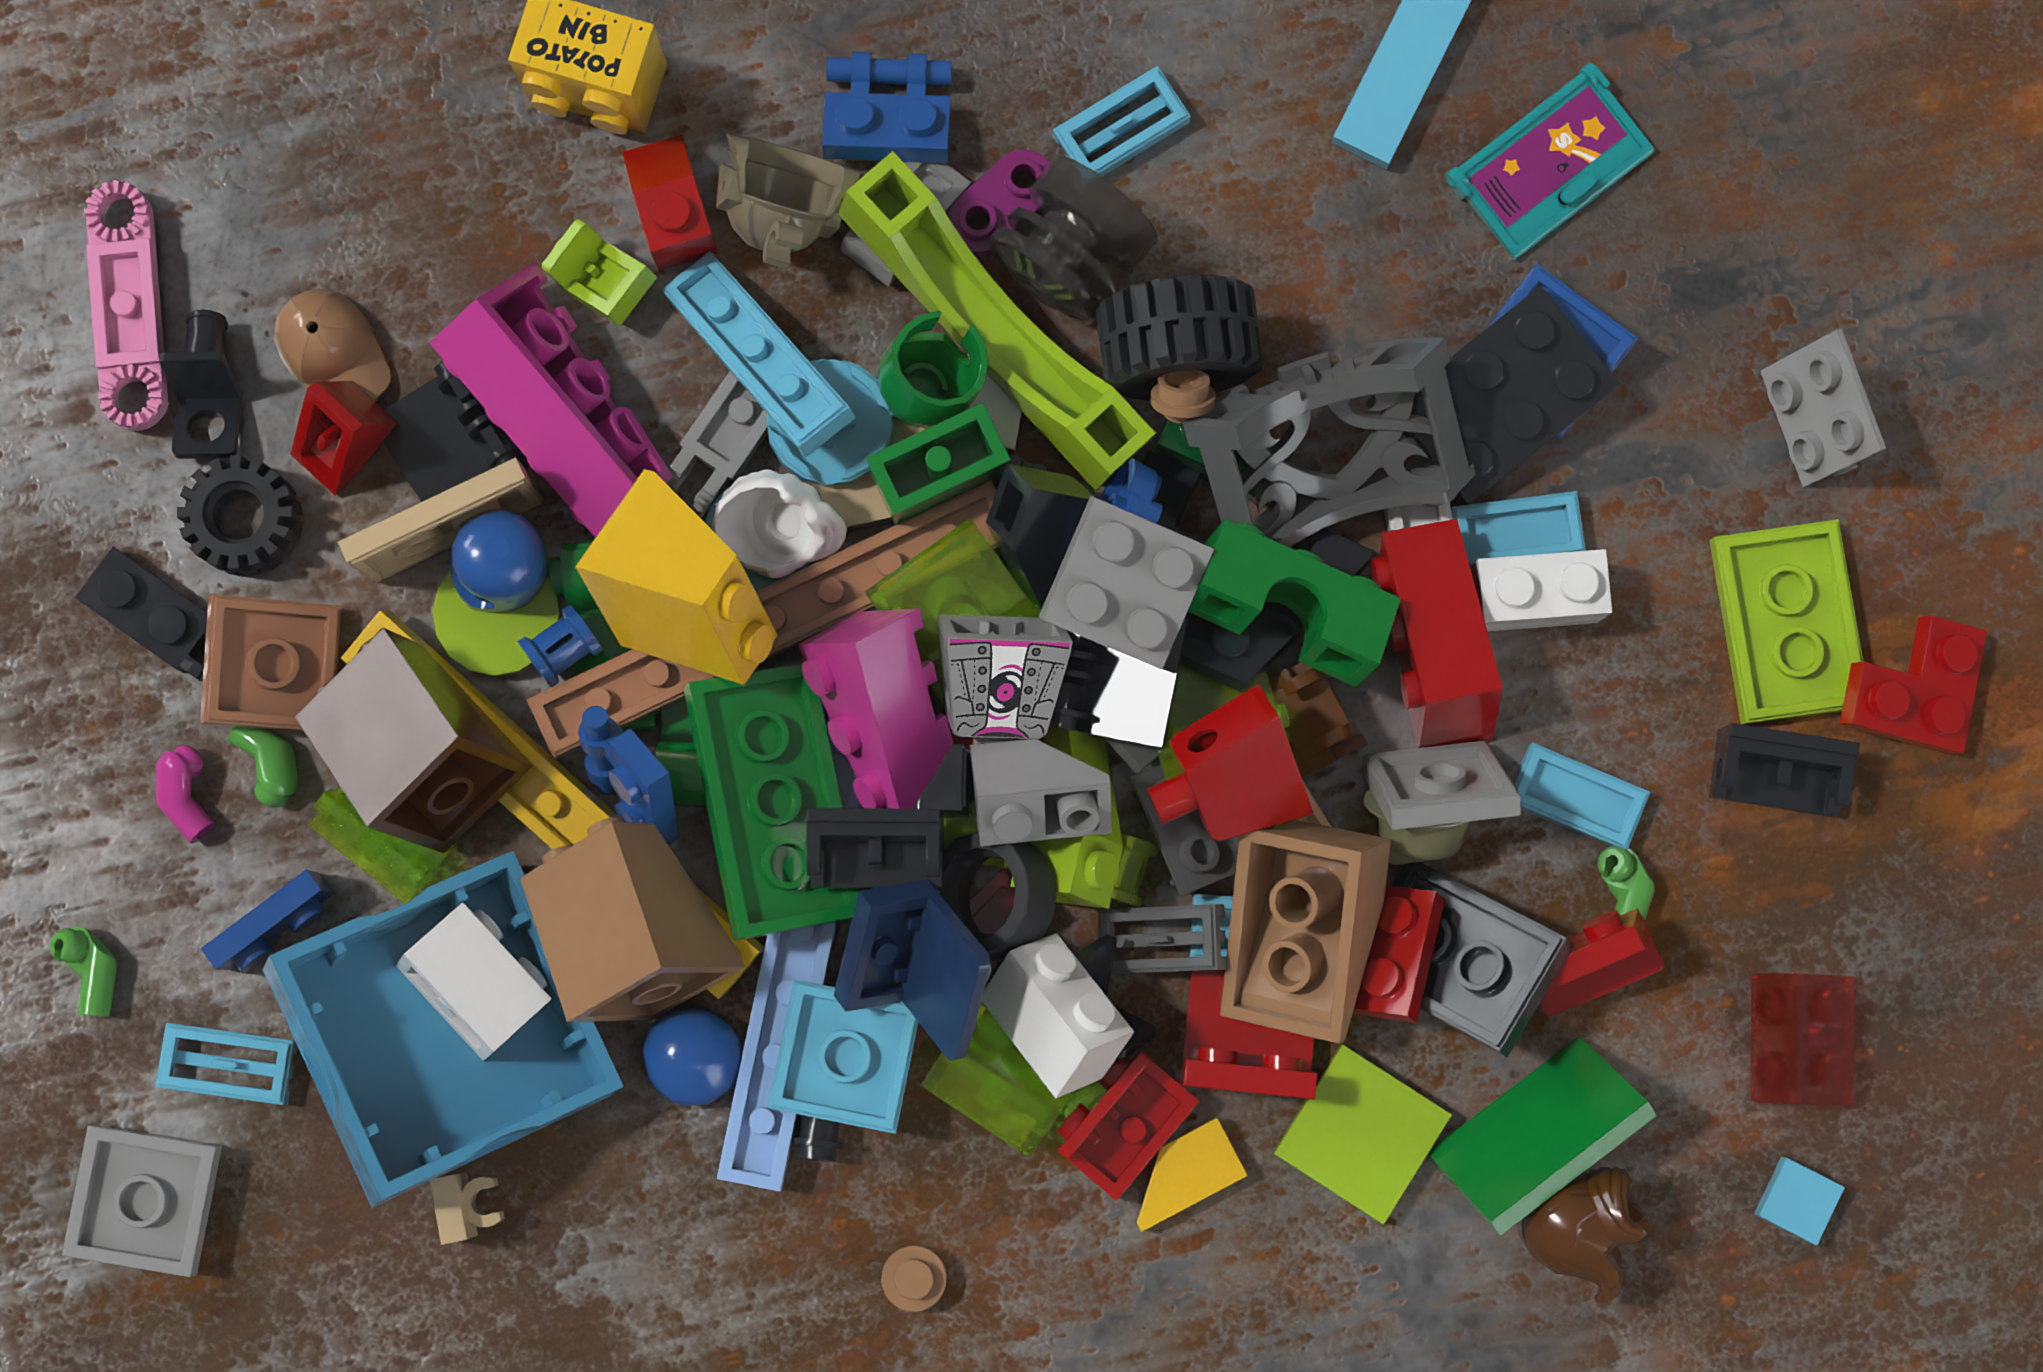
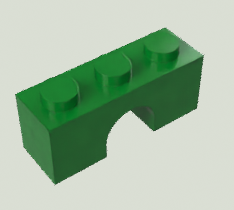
M1225 518L1204 543V545L1213 548L1214 551L1187 612L1240 635L1262 611L1265 602L1280 603L1291 609L1303 625L1304 643L1298 662L1354 687L1360 684L1380 664L1401 598L1382 590L1375 581L1369 578L1351 576L1325 564L1319 556L1312 552L1299 549L1294 550L1267 538L1260 529L1249 524L1234 523Z

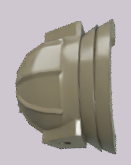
M726 132L730 148L727 151L732 166L720 163L716 209L727 211L733 230L747 245L763 250V263L787 269L791 264V252L808 247L818 237L828 239L839 230L842 218L838 213L843 201L842 198L845 196L846 191L858 180L861 172L796 149L749 136Z

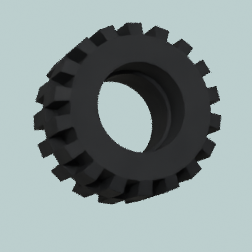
M1188 274L1157 278L1124 288L1099 303L1100 306L1096 308L1104 381L1113 386L1121 396L1151 401V390L1158 384L1159 375L1195 369L1209 376L1210 386L1214 389L1215 393H1218L1249 380L1258 374L1264 365L1253 287L1250 284L1244 283V281L1210 274Z

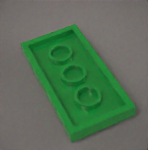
M802 664L755 671L745 685L720 677L688 682L683 688L733 942L852 919L859 889L812 888L810 876H807V808L843 807L821 698L808 686L803 675Z

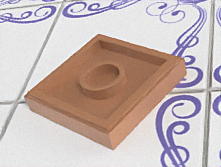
M217 594L210 595L208 597L200 724L304 732L295 716L313 699L314 694L321 686L330 682L337 675L341 606Z

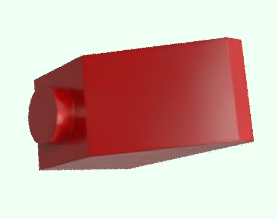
M682 134L622 152L649 250L658 271L698 260L709 251L713 255L718 254Z

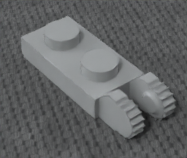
M730 371L679 444L682 449L669 467L673 478L666 484L676 494L684 487L697 460L714 470L704 487L695 496L691 509L702 520L706 519L710 506L727 488L729 482L734 483L768 434L767 413Z

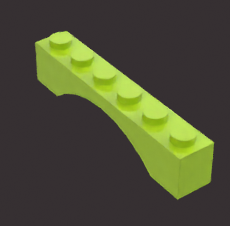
M893 151L846 191L838 215L929 312L941 311L938 322L964 350L965 348L960 343L971 325L976 327L985 342L988 355L986 374L1096 491L1121 466H1124L1129 462V459H1132L1156 434L1113 386L1091 373L1065 353L1013 303L970 251L949 220L938 199Z

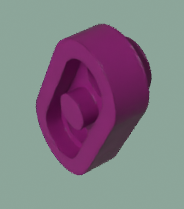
M1026 149L1015 150L1002 157L955 200L947 216L976 258H985L998 252L1048 206L1052 200L1055 187L1053 168L1044 156L1035 151ZM1020 171H1027L1035 177L1036 181L1031 187L1023 189L1014 185L1012 182L1013 176ZM977 212L985 214L990 220L989 225L982 230L971 229L966 223L967 218L971 214Z

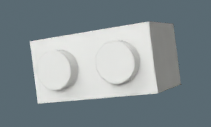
M1606 549L1478 559L1470 567L1487 631L1598 623L1612 613Z
M462 902L405 952L395 966L484 1061L551 1000V997L543 990L547 986V982L541 972L524 957H520L516 961L499 942L503 939V934L496 923L479 909L472 913Z
M1057 933L1010 950L986 987L981 1000L1055 1098L1101 1080L1134 1033L1133 1029Z

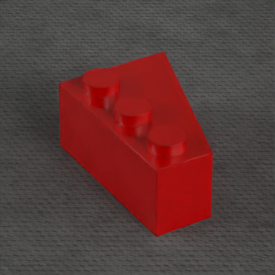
M1457 519L1382 532L1379 557L1371 558L1370 561L1372 580L1382 590L1401 598L1388 637V643L1391 651L1397 652L1401 670L1399 673L1401 693L1405 707L1409 709L1416 748L1477 741L1492 742L1503 686Z

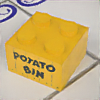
M527 0L508 58L527 99L531 100V105L535 109L556 117H566L568 111L591 117L590 122L594 126L619 135L626 134L628 128L646 133L667 68V61L654 24L573 0Z

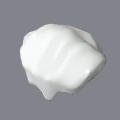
M766 469L739 477L723 493L722 499L715 504L716 509L712 523L713 531L738 556L745 568L753 573L769 578L787 577L798 568L804 567L807 562L822 560L835 554L846 539L847 527L841 515L831 505L822 501L813 486L803 483L796 475L791 473L779 474Z

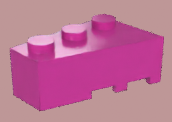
M920 608L860 611L797 644L805 661L802 664L804 678L810 689L821 697L830 718L828 722L829 735L836 748L846 755L856 778L853 781L854 792L863 808L914 809L920 796L954 744L947 716L942 713L935 716L927 686L938 681L934 664L929 660L921 663L914 636L915 631L924 627Z

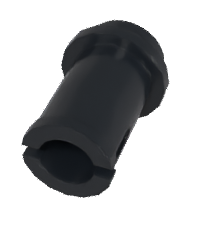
M801 1115L799 1138H792V1145L798 1146L797 1158L835 1162L836 1151L843 1150L844 1143L838 1142L840 1123Z

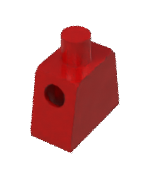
M1260 685L1248 689L1175 734L1170 741V746L1181 774L1147 788L1151 803L1162 825L1196 811L1210 838L1217 841L1303 818L1314 813L1280 716Z

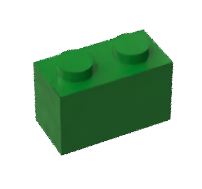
M980 403L866 457L869 473L894 525L990 480L992 483L1000 480L1006 464H1011V459L984 403Z

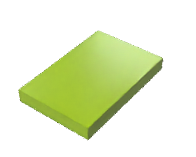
M1839 519L1716 536L1710 539L1740 723L1748 725L1842 711L1851 663L1864 661Z

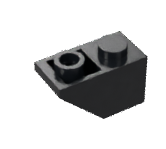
M1007 463L987 516L986 524L1018 589L1041 611L1089 498L1093 495L1073 476Z

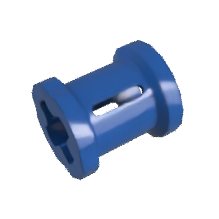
M570 604L562 609V618L534 638L530 639L524 636L517 641L550 688L559 683L558 675L581 658L589 653L597 656L604 651L593 633ZM572 638V639L569 640L567 643H565L564 645H562L560 648H558L557 650H555L554 652H552L551 654H549L551 651H553L554 649H556L558 646H560L561 644H563L565 641H567L568 639Z

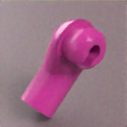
M180 745L173 752L166 750L156 763L155 800L159 809L188 842L193 844L205 837L214 828L216 823L191 795V778H195L200 774L203 768V760L195 748L189 745Z

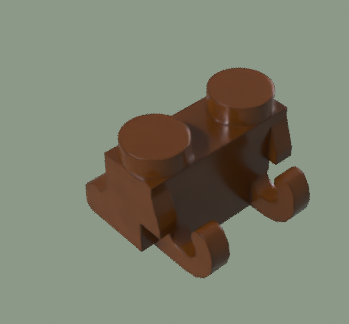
M1300 662L1266 680L1260 686L1280 716L1281 722L1292 740L1289 744L1301 778H1304L1367 746L1368 743L1363 734H1359L1360 732L1354 721L1350 722L1327 679L1330 676Z

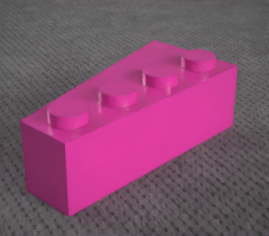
M535 261L476 298L429 344L440 355L447 370L453 376L460 379L481 403L489 419L496 426L502 428L522 451L530 467L538 475L545 478L568 505L572 516L580 524L586 526L596 538L644 469L655 472L665 483L672 479L673 475L631 409L616 407L610 398V376L599 359L590 361L580 351L570 335L578 326L565 306L557 307L554 310L540 288L548 279Z

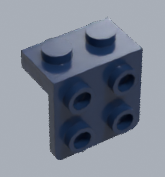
M928 880L861 890L858 892L834 997L846 1012L902 1001L948 1060L962 1059L967 1055L972 1034L976 1029L978 1011L986 982L991 974V961L986 948L979 943L955 914L952 907L945 902Z

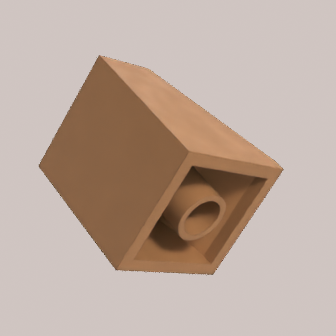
M620 816L603 819L587 829L588 836L574 845H566L549 851L543 855L542 865L520 878L567 1022L653 1020L745 967L740 953L655 824L626 822L625 818Z

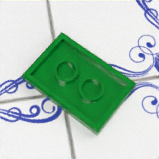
M1579 1036L1429 1151L1428 1155L1442 1174L1496 1233L1501 1236L1656 1117V1114L1650 1103Z

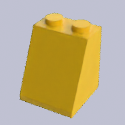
M643 470L575 566L619 644L623 647L745 685L759 663L767 658L772 649L773 642L778 636L738 556L653 471Z

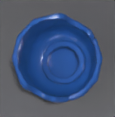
M699 1005L674 1007L651 1023L641 1046L645 1073L654 1088L672 1102L681 1106L711 1105L732 1090L737 1080L742 1059L741 1041L735 1030L708 1007Z

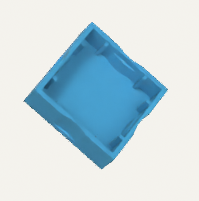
M514 851L434 884L411 901L395 909L376 915L355 918L271 954L262 969L371 1208L606 1099L624 1087L594 1022H567L520 881V878L525 874ZM462 902L472 913L479 909L496 923L503 934V939L499 942L516 961L520 957H524L541 972L547 982V986L543 990L551 997V1000L484 1061L395 966L405 952Z

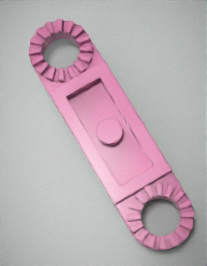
M113 180L111 183H102L100 188H95L91 191L93 194L87 198V206L84 208L88 240L86 249L95 367L98 370V399H100L101 410L109 420L123 429L141 431L158 423L168 405L167 379L159 363L160 354L164 352L154 215L151 203L139 189L126 181ZM119 199H127L132 201L135 207V216L132 217V224L129 222L127 228L122 227L119 231L106 227L104 224V212L108 205ZM132 382H143L147 385V389L150 392L148 393L150 400L146 402L147 407H143L141 412H135L134 415L121 412L118 406V395L121 389Z

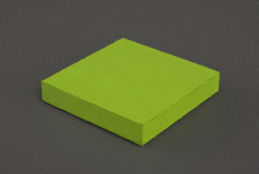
M1340 1044L1316 1082L1315 1099L1305 1100L1274 1149L1273 1154L1384 1225L1452 1114L1345 1045Z

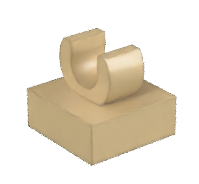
M467 1172L438 1177L430 1181L441 1245L478 1236L477 1227H490L505 1219L503 1211L485 1214L478 1210L475 1203L476 1196L480 1190L499 1185L498 1178L482 1176L468 1182Z

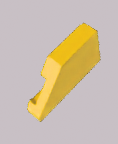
M1213 1118L1164 1144L1156 1155L1152 1174L1136 1223L1142 1232L1247 1176L1218 1118Z

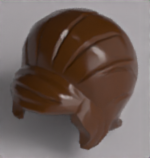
M1600 1167L1598 1170L1591 1169L1588 1173L1583 1172L1517 1223L1520 1239L1531 1256L1555 1274L1577 1277L1597 1284L1599 1289L1594 1296L1597 1303H1608L1620 1294L1624 1275L1620 1269L1622 1255L1617 1246L1639 1243L1647 1235L1648 1231L1646 1224L1639 1223L1645 1215L1641 1211V1207L1628 1199L1631 1178L1625 1169L1618 1167Z

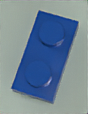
M306 869L203 946L201 950L217 970L232 971L238 967L242 973L258 965L274 951L270 942L288 928L293 933H297L319 919L326 912L321 903L335 894V892L321 873Z

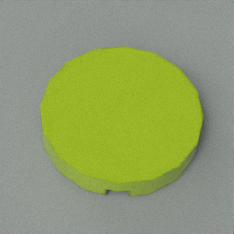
M450 570L438 587L432 611L436 636L448 655L471 672L495 678L522 674L534 665L517 641L524 636L530 639L534 638L562 618L559 595H554L548 575L542 590L529 604L514 611L492 613L473 610L459 597ZM476 596L479 600L490 602L486 599Z

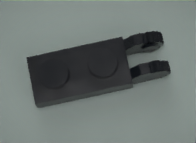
M112 546L75 598L182 673L186 671L203 683L204 664L196 659L195 656L205 644L207 611Z

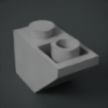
M1037 739L970 745L972 795L980 846L1112 833L1111 783L1109 774Z

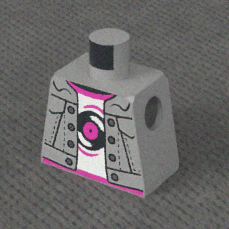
M938 614L937 627L944 708L953 734L960 737H974L973 745L1013 741V738L1040 739L1044 737L1050 725L1072 649V640L1067 630L1041 618Z

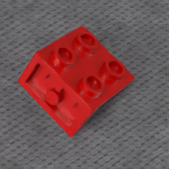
M1225 970L1191 971L1180 1085L1315 1099L1317 1073L1311 1072L1314 1038L1220 1016Z

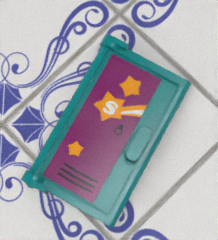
M1591 62L1582 67L1575 78L1459 167H1453L1444 174L1446 182L1461 201L1463 199L1468 201L1513 260H1517L1655 153L1654 147L1608 90L1607 87L1610 85V82L1599 68ZM1559 194H1560V199H1561V201L1564 202V203H1566V204H1569V205H1562V204L1559 202V200H1558Z

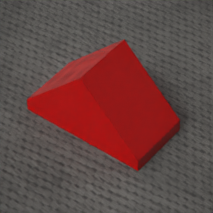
M316 381L306 390L290 455L336 496L345 489L398 422L354 381Z

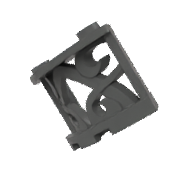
M1420 337L1366 343L1368 355L1332 363L1329 351L1276 368L1277 381L1251 393L1248 392V388L1245 385L1241 384L1216 398L1215 407L1209 413L1187 419L1183 423V428L1188 445L1200 448L1221 523L1226 518L1234 523H1245L1255 526L1267 538L1290 548L1307 536L1354 516L1408 505L1437 507L1452 501L1476 473L1473 462L1467 461L1445 371V366L1451 361L1446 339ZM1420 390L1427 417L1411 414L1415 392ZM1371 395L1365 404L1372 411L1358 410L1349 405L1351 398ZM1328 405L1331 411L1344 422L1355 427L1372 430L1357 454L1336 475L1308 470L1285 460L1303 440L1310 423L1311 410ZM1289 419L1291 420L1288 430L1281 438H1279L1276 431H1269L1273 427ZM1403 431L1432 435L1438 461L1404 464L1407 456L1412 454L1428 457L1416 440L1402 435ZM1233 450H1237L1245 462L1249 464L1241 475ZM1264 477L1265 479L1260 483L1255 493L1254 504L1258 512L1269 501H1276V505L1253 518L1246 495Z

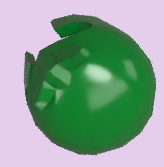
M941 311L921 314L906 324L880 359L877 379L881 396L893 415L909 426L927 429L970 409L986 379L988 355L985 342L974 325L970 326L960 342L968 352L970 360L946 333L917 334L932 331L940 319Z

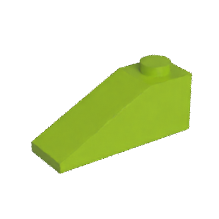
M1049 726L1044 738L1045 744L1109 774L1111 783L1112 833L1029 841V843L1041 850L1053 870L1057 891L1055 903L1109 909L1114 885L1119 875V862L1123 842L1106 742L1103 736ZM1012 876V880H1011V885H1010V886L1013 887V888H1015V886H1014V881H1013V876Z

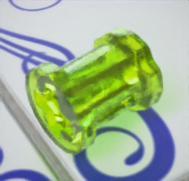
M1121 833L1123 849L1119 862V875L1114 885L1111 901L1140 908L1142 898L1138 895L1141 881L1149 857H1155L1159 847Z

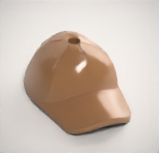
M321 288L308 290L293 296L281 308L275 320L274 343L280 359L288 371L304 387L308 388L316 381H354L374 401H377L387 391L392 379L388 362L368 319L359 307L345 295ZM313 324H318V330L315 333H309V327Z

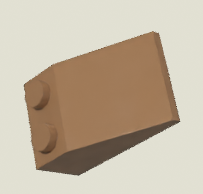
M1292 820L1239 836L1226 957L1227 970H1225L1220 1016L1338 1044L1345 1041L1384 903L1391 839L1299 820Z

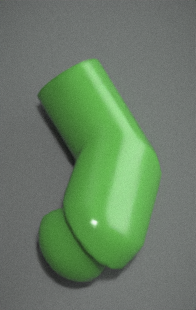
M233 727L229 734L228 742L255 758L258 782L254 788L256 798L260 803L271 808L285 805L290 795L296 791L299 781L296 752L293 746L269 729Z
M1620 846L1607 847L1600 853L1597 867L1601 877L1617 900L1614 911L1617 910L1622 915L1638 908L1645 921L1655 892L1652 878L1633 850L1629 848L1626 850Z
M76 926L72 929H60L51 939L50 951L56 961H65L82 979L77 1014L110 1017L117 971V961L114 954L89 929L81 926Z

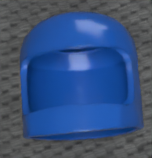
M506 509L486 510L470 517L457 532L450 557L451 577L459 597L471 609L492 613L514 611L529 604L540 593L548 575L547 553L537 528L522 515ZM476 596L486 599L490 602L479 600Z

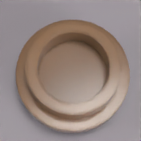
M1198 369L1159 375L1158 384L1151 390L1152 407L1172 422L1184 423L1189 418L1209 413L1215 407L1216 393L1210 386V378L1206 373Z
M911 1245L900 1248L888 1258L883 1267L881 1281L884 1293L892 1304L905 1311L918 1312L932 1307L941 1298L946 1287L947 1275L942 1260L935 1252L923 1246Z

